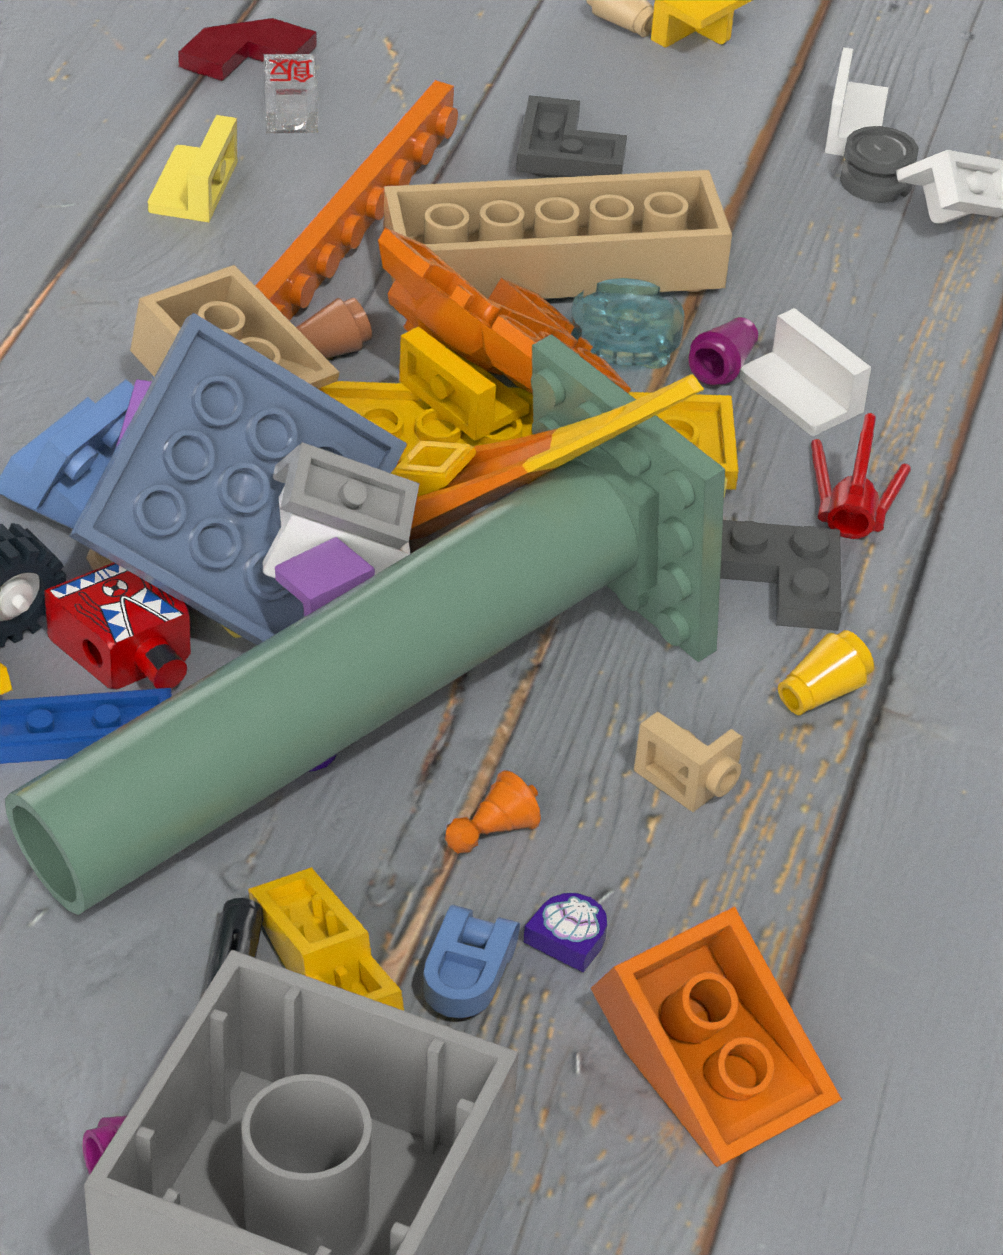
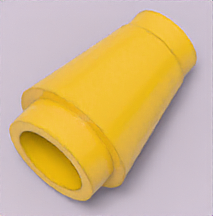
M843 630L838 634L828 633L787 675L786 679L778 684L779 696L791 712L796 715H802L808 710H812L865 686L867 676L874 670V660L866 644L853 632Z

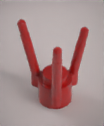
M867 413L864 416L853 475L842 479L833 490H831L822 442L820 439H814L811 442L812 459L820 499L817 517L820 521L827 522L830 529L840 530V536L844 538L859 539L868 536L872 531H882L886 514L911 472L909 464H902L879 499L878 492L874 488L873 483L866 478L876 416L873 413Z

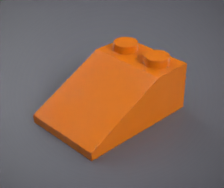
M735 906L614 966L590 988L624 1052L716 1167L727 1163L842 1100Z

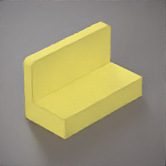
M216 115L200 148L186 145H176L148 199L149 213L210 222L238 163L237 118Z

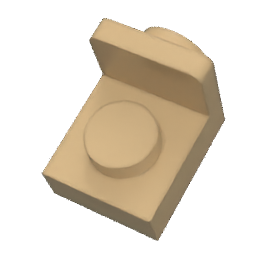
M657 711L640 723L634 771L688 810L695 812L714 796L722 797L726 795L738 781L742 770L739 759L743 736L730 729L707 746L690 731L681 728Z

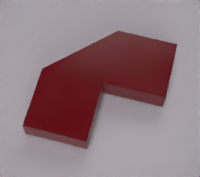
M275 18L204 27L178 51L179 67L223 81L247 57L274 66L277 64L270 62V59L277 62L288 59V62L282 64L287 69L291 60L303 61L317 47V32ZM294 62L292 64L291 71L294 69V67H297V65Z

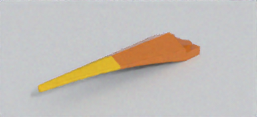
M690 374L653 393L598 416L522 438L475 446L476 455L447 486L438 491L417 496L409 540L429 536L701 392L704 388L695 376Z

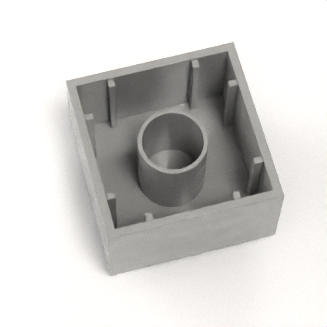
M231 950L84 1183L90 1255H465L510 1165L519 1052Z

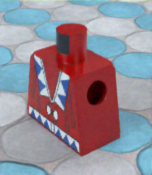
M114 562L44 590L49 639L107 688L120 689L147 677L157 689H172L184 679L187 674V664L185 661L191 654L190 616L183 601L174 598Z

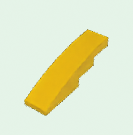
M312 867L248 889L249 899L260 904L263 909L262 925L286 969L404 1011L402 990L371 955L368 931Z

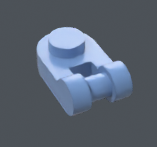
M451 905L425 962L423 994L426 1002L436 1012L454 1018L475 1016L485 1010L494 997L507 963L513 957L518 941L520 923L498 917L496 922L492 923L474 918L473 910Z

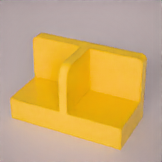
M655 0L651 40L666 48L697 32L718 44H724L731 38L734 10L753 0Z

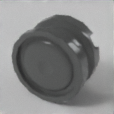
M869 126L855 130L846 140L845 160L842 165L840 181L845 190L865 201L877 203L894 202L895 195L901 193V196L906 197L912 190V184L898 182L896 170L916 163L919 148L913 138L905 132L894 128Z

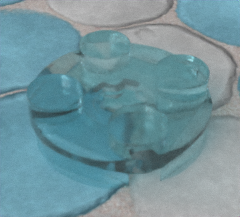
M629 278L608 279L597 283L595 293L589 294L583 299V290L574 299L571 323L575 328L571 335L577 340L580 337L588 340L593 346L590 352L606 360L608 363L626 366L642 365L649 369H660L669 364L671 353L681 343L685 317L681 303L674 296L672 304L660 297V287L655 284ZM621 320H629L632 323L621 322Z

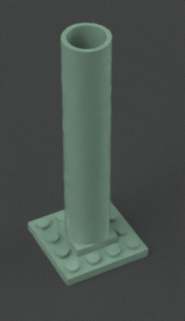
M552 334L532 345L533 435L598 416L636 400ZM655 415L534 479L497 503L9 793L5 798L6 815L25 858L51 895L68 911L80 915L604 586H607L616 593L621 603L627 609L637 611L653 624L669 644L679 646L693 659L700 662L717 651L725 468Z

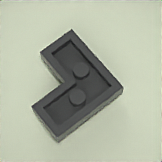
M529 95L517 151L516 171L529 172L541 177L554 175L577 177L622 174L627 135L577 130L580 101Z
M723 520L720 579L776 583V626L838 631L841 618L840 530L814 526L802 527L754 521Z

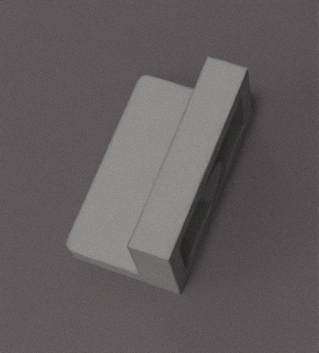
M303 442L275 465L273 479L285 483L281 510L397 549L409 542L420 483Z

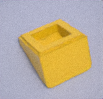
M421 440L395 467L391 474L420 483L417 496L435 492L447 486L476 455L475 446Z

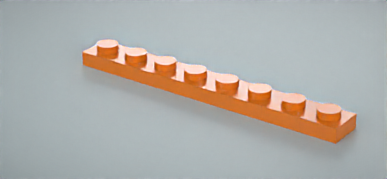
M437 80L430 85L255 285L289 321L300 308H306L309 305L315 290L326 278H331L335 274L339 262L351 248L356 249L359 246L364 233L375 220L382 219L384 216V186L409 185L416 171L422 165H427L430 162L434 150L444 138L449 139L452 136L458 120V110L453 108L454 85Z

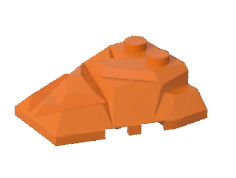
M386 227L378 239L382 266L395 279L387 293L389 304L407 319L403 326L407 331L419 326L445 347L477 366H481L486 371L505 375L516 386L532 395V345L552 334L624 391L630 392L631 388L608 362L590 352L593 346L588 340L582 337L578 340L571 335L575 326L539 294L501 278L487 299L425 244Z

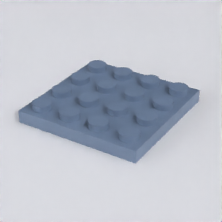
M192 313L185 319L69 537L174 598L183 601L188 606L250 642L259 645L304 618L303 603L276 581L275 578L263 573V560L281 528L279 496L285 483L273 479L275 465L303 442L391 473L395 469L407 443L207 320Z

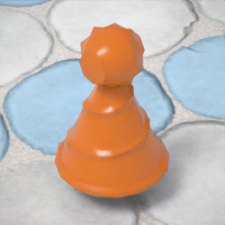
M504 770L498 773L496 782L491 785L484 801L479 804L473 819L470 820L468 817L454 818L451 823L447 824L444 839L448 843V847L457 854L471 852L473 848L478 846L481 833L488 835L492 832H510L511 830L526 828L533 830L539 827L541 814L535 798L538 796L537 789L533 785L528 786L514 772Z

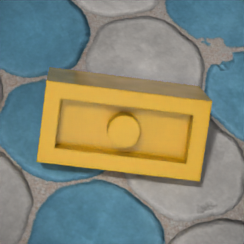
M419 326L400 335L399 382L473 440L477 441L529 413L530 404L481 366H477L451 349L446 348Z

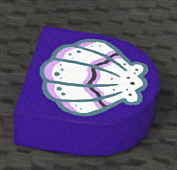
M579 893L556 895L542 904L525 925L523 942L584 973L605 943L607 915L601 904L591 897Z

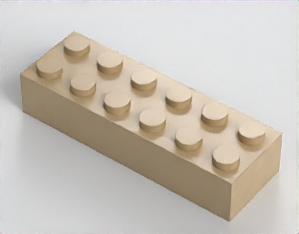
M709 170L384 186L383 230L386 227L425 244L487 299L501 278L539 294L543 299L564 297L592 298L599 295L616 294L645 295L651 292L669 291L698 292L704 289H721L726 286L732 233ZM391 276V280H392V284H393L394 281H395V279Z

